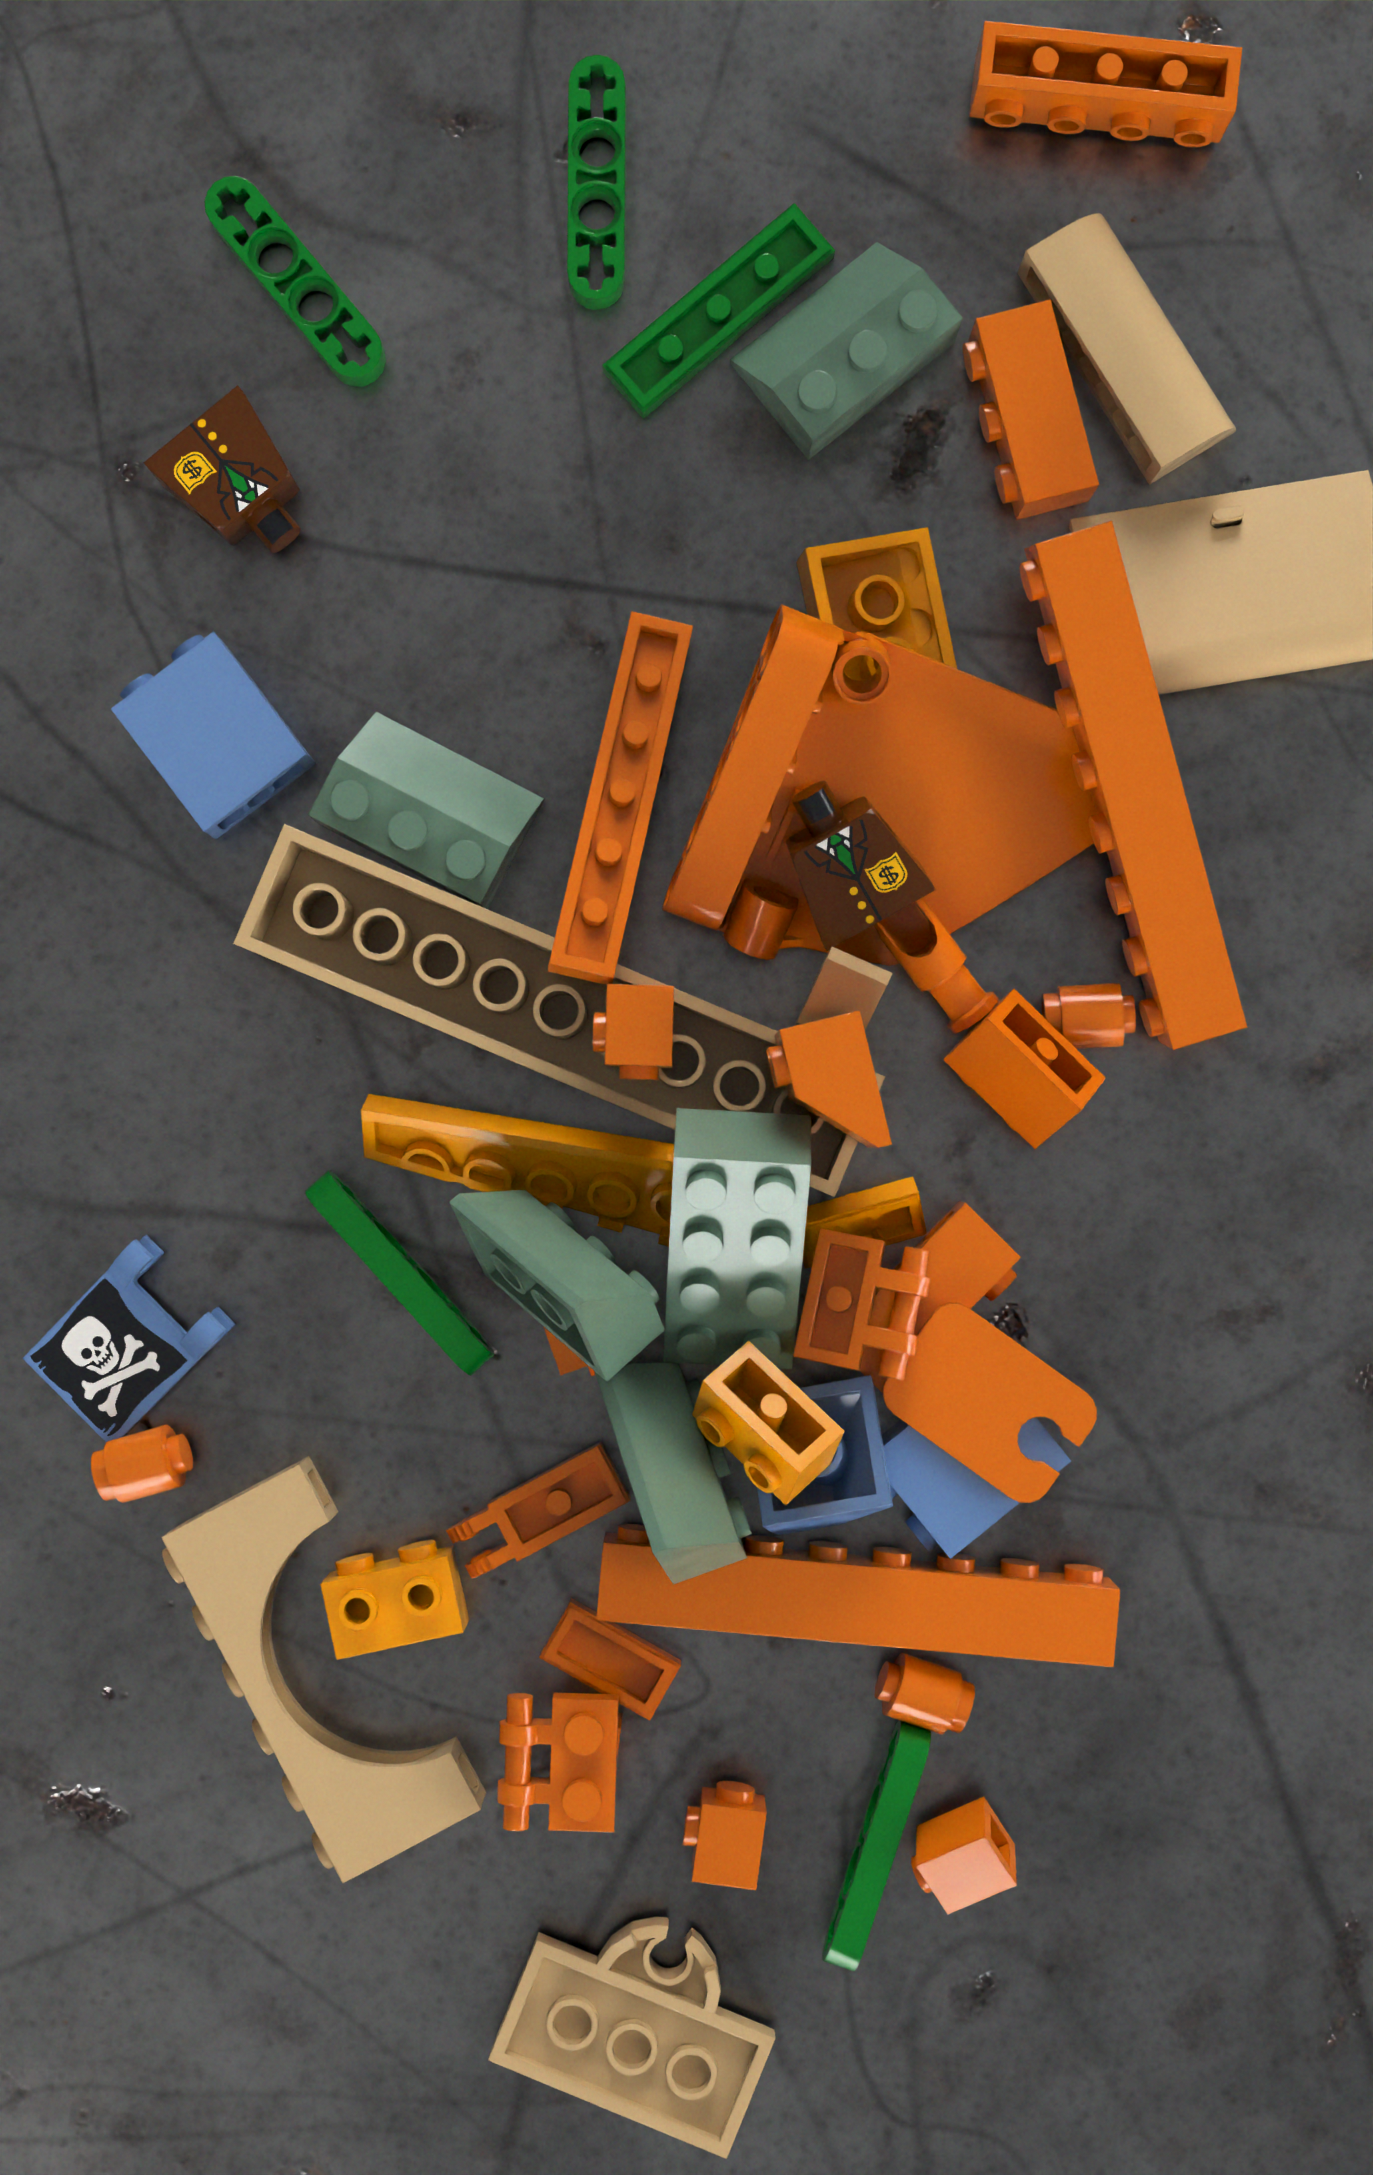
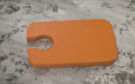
M947 1303L939 1306L916 1335L919 1336L916 1356L909 1355L904 1381L886 1377L882 1387V1397L885 1405L895 1416L1009 1498L1019 1503H1031L1039 1500L1048 1492L1060 1473L1044 1461L1032 1460L1023 1455L1018 1445V1433L1021 1426L1029 1419L1047 1417L1058 1425L1061 1434L1080 1447L1097 1420V1408L1094 1400L1083 1389L970 1308L960 1303Z

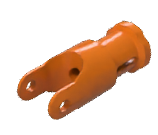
M919 899L914 903L929 922L931 931L930 940L923 949L912 953L905 952L896 945L880 922L874 924V928L879 933L880 939L920 991H929L950 1019L947 1027L953 1034H957L986 1016L999 1002V999L993 991L985 992L964 964L966 960L964 952L927 903Z

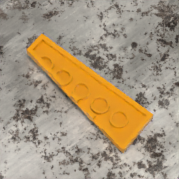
M368 1094L362 1106L361 1120L364 1158L446 1182L461 1183L470 1189L480 1192L526 1190L544 1206L554 1202L562 1210L563 1207L598 1216L597 1226L622 1233L625 1224L660 1234L658 1244L669 1247L674 1144L375 1094Z

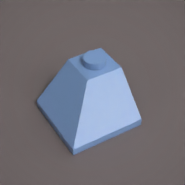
M871 1375L800 1388L845 1432L831 1464L787 1505L773 1493H765L757 1488L762 1526L776 1535H784L841 1525L893 1507Z

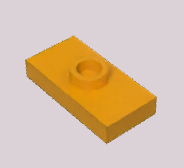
M914 1177L904 1178L807 1206L802 1261L805 1269L812 1267L820 1228L882 1240L886 1243L885 1246L927 1234L920 1195Z

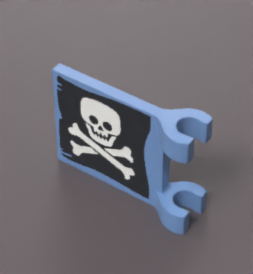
M147 1235L143 1236L140 1241L137 1239L133 1240L117 1256L100 1279L23 1357L40 1377L105 1442L126 1436L170 1389L236 1325L219 1307H216L211 1313L207 1312L187 1332L139 1285L137 1279L148 1271L164 1254Z

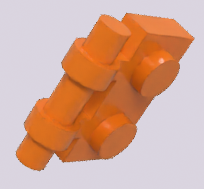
M820 1228L793 1357L860 1371L864 1346L874 1347L883 1350L878 1375L904 1381L909 1355L916 1356L919 1336L913 1334L920 1299L928 1298L931 1278L925 1277L930 1252L913 1247H904L900 1271L883 1268L881 1264L886 1245L884 1241ZM876 1288L895 1292L888 1329L869 1325Z
M554 1692L552 1698V1718H532L533 1695L527 1693L507 1695L506 1719L501 1720L499 1725V1743L505 1745L504 1778L498 1780L497 1802L504 1805L503 1829L508 1831L528 1830L530 1805L549 1804L548 1831L614 1833L619 1694ZM533 1745H551L550 1777H531V1750Z

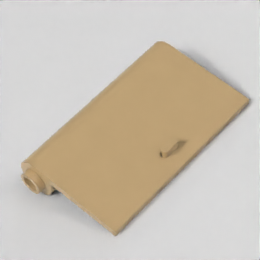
M1368 470L1070 519L1069 528L1071 533L1108 521L1113 522L1158 695L1373 660V484Z

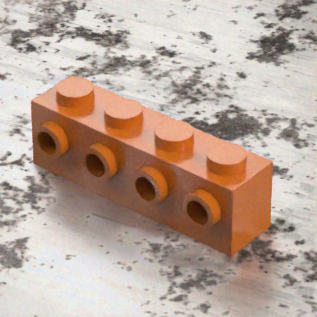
M984 21L975 55L969 117L983 118L989 125L1001 128L1015 127L1021 123L1047 125L1051 131L1060 134H1076L1084 129L1108 131L1113 137L1126 141H1136L1147 136L1174 138L1177 144L1185 147H1202L1211 142L1219 143L1236 112L1242 47Z

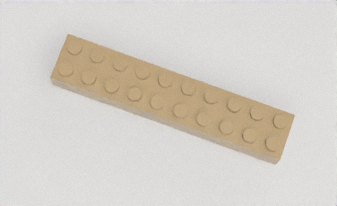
M283 825L233 944L674 1130L676 1127L677 1108L810 1115L811 1175L809 1187L835 1197L858 1141L790 1100L786 1086L774 1088L766 1050H768V1047L776 1046L774 1035L778 1031L674 988L672 1068H659V1080L619 1079V1067L605 1065V1052H593L594 1012H606L607 985L547 972L555 937L291 826ZM619 964L616 966L612 983L666 985ZM875 1073L880 1091L885 1076Z

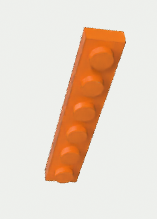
M631 611L547 972L604 985L613 983L693 625Z

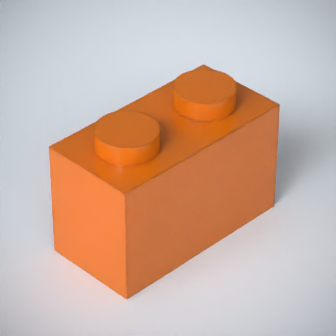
M1014 988L986 1016L973 1025L943 1059L966 1085L974 1089L1005 1120L1007 1125L1018 1132L1034 1149L1077 1115L1106 1079Z

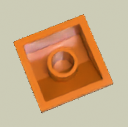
M860 1010L778 1030L774 1035L776 1046L768 1047V1050H766L774 1088L786 1086L790 1100L867 1147L880 1148L892 1145Z

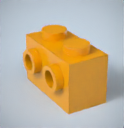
M747 1341L702 1381L692 1416L696 1418L698 1428L708 1441L717 1447L722 1448L725 1446L744 1465L746 1475L758 1489L765 1493H773L785 1505L831 1464L845 1432L750 1341Z
M425 1540L398 1548L399 1557L374 1562L373 1554L366 1553L336 1561V1571L329 1572L320 1583L336 1660L464 1633L469 1622V1616L454 1545L437 1549L435 1540Z

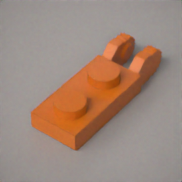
M599 1442L490 1500L487 1504L488 1507L457 1522L448 1528L446 1532L452 1543L463 1542L477 1535L480 1530L495 1522L497 1523L506 1542L492 1549H486L471 1558V1561L465 1565V1568L473 1579L513 1558L517 1562L628 1503L631 1501V1496L602 1442Z

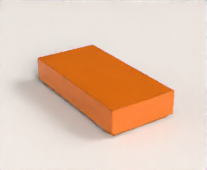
M571 1598L540 1652L539 1658L602 1694H619V1704L650 1721L681 1667V1660L615 1622L596 1621V1611Z

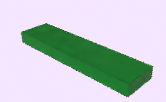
M793 203L602 365L603 373L644 419L833 260L835 249L799 207Z

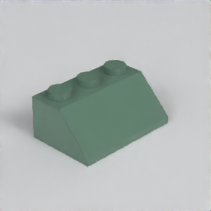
M876 242L731 358L730 364L804 456L810 460L955 343L963 317L923 268Z
M375 712L338 756L308 816L326 829L464 900L488 909L544 802V798Z
M526 1190L459 1193L449 1201L484 1274L606 1382L665 1330L655 1306L659 1301V1295L650 1282L635 1270L627 1275L616 1266L617 1262L613 1254L595 1236H590L587 1240L575 1232L576 1228L569 1216L554 1202L544 1206Z
M674 1362L627 1363L607 1382L595 1372L653 1554L673 1585L746 1559L747 1556L740 1538L751 1535L752 1532L739 1496L727 1500L720 1478L731 1474L724 1450L706 1439L698 1428L696 1418L692 1416L701 1387L699 1379L687 1382L679 1363Z

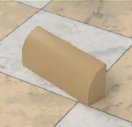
M1101 213L1091 214L1078 219L1025 251L1017 272L1036 303L1051 299L1064 349L1149 485L1235 433L1236 428Z

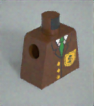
M238 385L143 462L167 491L231 545L240 542L250 532L254 531L270 552L276 553L288 546L300 533L301 528L283 508V505L296 496L300 489L258 415Z
M820 781L808 786L793 797L792 803L806 828L792 835L785 842L819 936L827 951L831 947L839 945L935 891L922 865L865 796L840 807L826 781Z

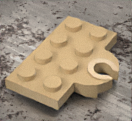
M656 1916L630 1922L611 1935L598 1956L538 1932L491 2047L488 2061L727 2159L774 2044L775 2029L718 2006L721 1986L716 1957L702 1935L691 1927L685 1936V1949L687 1953L685 1960L677 1967L664 1968L653 1961L650 1952L655 1945L666 1939L669 1926L668 1917Z

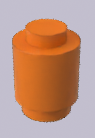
M1120 983L1058 986L1057 993L1042 994V1016L1076 1049L1120 1047L1124 1044V1033H1135L1136 1013L1134 996L1122 995Z
M162 1425L107 1441L104 1449L94 1451L91 1456L92 1477L99 1495L105 1501L117 1498L121 1503L182 1487L185 1484L186 1472L191 1471L193 1468V1456L187 1438L184 1434L176 1435L169 1425Z
M900 1653L894 1663L886 1661L883 1664L875 1686V1698L882 1700L883 1715L938 1734H944L947 1730L960 1733L969 1719L975 1697L974 1684L962 1680L961 1672L906 1653Z

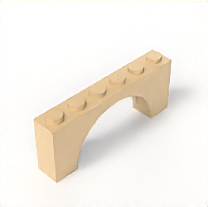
M308 1456L174 1527L161 1537L167 1547L162 1550V1557L172 1578L178 1584L185 1582L196 1603L192 1607V1614L199 1631L206 1640L211 1641L215 1639L226 1660V1662L222 1663V1672L229 1688L236 1697L245 1696L256 1718L252 1720V1729L260 1747L267 1755L275 1753L286 1774L282 1777V1786L288 1801L297 1812L304 1810L315 1830L312 1834V1843L319 1860L327 1869L334 1867L342 1883H345L480 1811L486 1791L457 1736L434 1746L410 1751H387L360 1746L344 1740L317 1723L301 1707L287 1687L279 1670L272 1642L271 1616L276 1588L288 1560L299 1544L315 1530L330 1522L338 1513L331 1496L311 1458Z

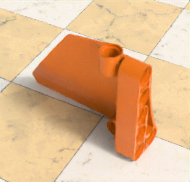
M781 604L771 623L720 760L672 876L662 910L712 930L724 932V939L732 947L759 959H775L779 949L801 947L827 953L828 951L825 949L819 936L785 842L789 837L806 828L792 803L793 797L814 783L826 781L840 807L865 796L919 861L935 888V891L921 899L924 903H927L942 925L951 934L1021 892L1094 844L1089 827V816L1095 815L1096 810L1090 789L1082 791L1074 774L1071 756L1073 753L1079 752L1073 726L1064 728L1057 709L874 636L871 633H851ZM865 655L875 659L879 667L876 673L869 679L853 680L843 671L846 663L855 656ZM914 902L880 921V924L896 945L905 952L912 953L921 950L930 940L929 922ZM874 925L834 947L867 962L886 966L899 964L880 939V935L874 928Z

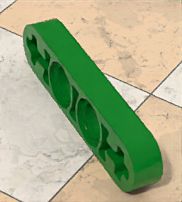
M592 55L576 63L570 73L568 82L567 273L570 291L575 300L585 308L600 310L615 304L623 294L625 285L626 85L624 73L617 62L607 56ZM594 78L604 79L605 87L608 89L603 94L604 119L592 118L591 95L587 89L591 88L592 79ZM595 137L605 138L615 148V154L611 161L598 167L588 165L579 156L583 143ZM590 200H604L612 206L615 214L609 225L601 229H591L579 219L580 209ZM616 244L614 248L609 245ZM590 247H602L604 274L614 276L603 279L602 289L598 290L590 289L588 279L579 277L589 275Z
M238 176L223 177L214 182L207 191L204 203L205 213L217 235L339 380L344 384L354 387L367 386L376 381L383 373L386 357L382 342L374 328L252 183ZM233 199L239 205L244 204L251 222L257 228L250 237L236 217L232 215L227 217V212L223 206L227 201ZM272 243L285 244L293 252L291 264L280 273H269L259 267L260 253L266 246ZM311 291L325 292L333 299L331 312L320 321L312 322L305 320L299 315L298 307L300 301ZM341 326L346 336L356 347L361 348L367 343L369 344L365 349L369 359L366 364L359 366L352 360L343 365L347 357L341 343L333 335ZM327 338V340H326L325 342H321V341H320V340H322V339Z
M331 1170L326 1171L305 1190L307 1198L317 1211L458 1367L472 1376L495 1355L494 1350L482 1334Z
M900 1720L895 1725L829 1922L822 1951V1960L824 1962L851 1971H855L860 1963L928 1757L931 1743V1731Z

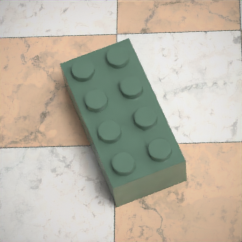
M677 1108L663 1362L721 1365L747 1341H750L778 1369H792L811 1175L810 1115Z

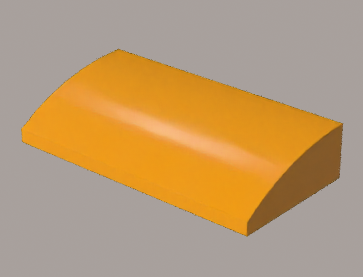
M928 527L804 549L796 562L807 615L851 633H871L874 636L957 669ZM860 655L850 659L844 666L843 671L851 679L861 681L872 677L878 670L879 664L870 656Z

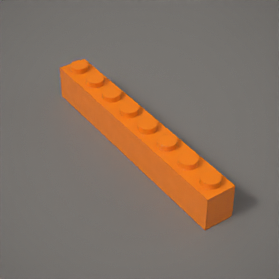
M1108 521L1031 545L1024 549L1027 561L1020 563L1019 566L1021 580L1029 601L1038 600L1045 625L1037 627L1038 642L1046 664L1051 665L1055 663L1062 689L1054 692L1056 708L1064 728L1073 726L1079 752L1073 753L1071 756L1073 770L1082 791L1090 789L1096 814L1089 816L1090 832L1099 853L1107 852L1113 876L1106 878V890L1114 913L1116 915L1124 913L1130 938L1122 941V947L1132 976L1141 975L1147 999L1139 1001V1010L1145 1030L1149 1037L1157 1036L1160 1043L1175 1050L1248 1028L1113 522Z
M620 1524L618 1525V1533L605 1532L596 1621L1114 1667L1120 1588L1110 1578L1103 1577V1569L1099 1567L1066 1564L1064 1574L1039 1571V1563L1015 1558L1001 1559L1000 1568L975 1566V1557L959 1553L951 1559L946 1553H938L936 1562L911 1560V1551L894 1547L873 1548V1556L847 1554V1545L828 1541H812L809 1544V1550L783 1548V1539L751 1535L746 1536L745 1545H743L747 1556L746 1559L673 1585L653 1554L644 1525Z

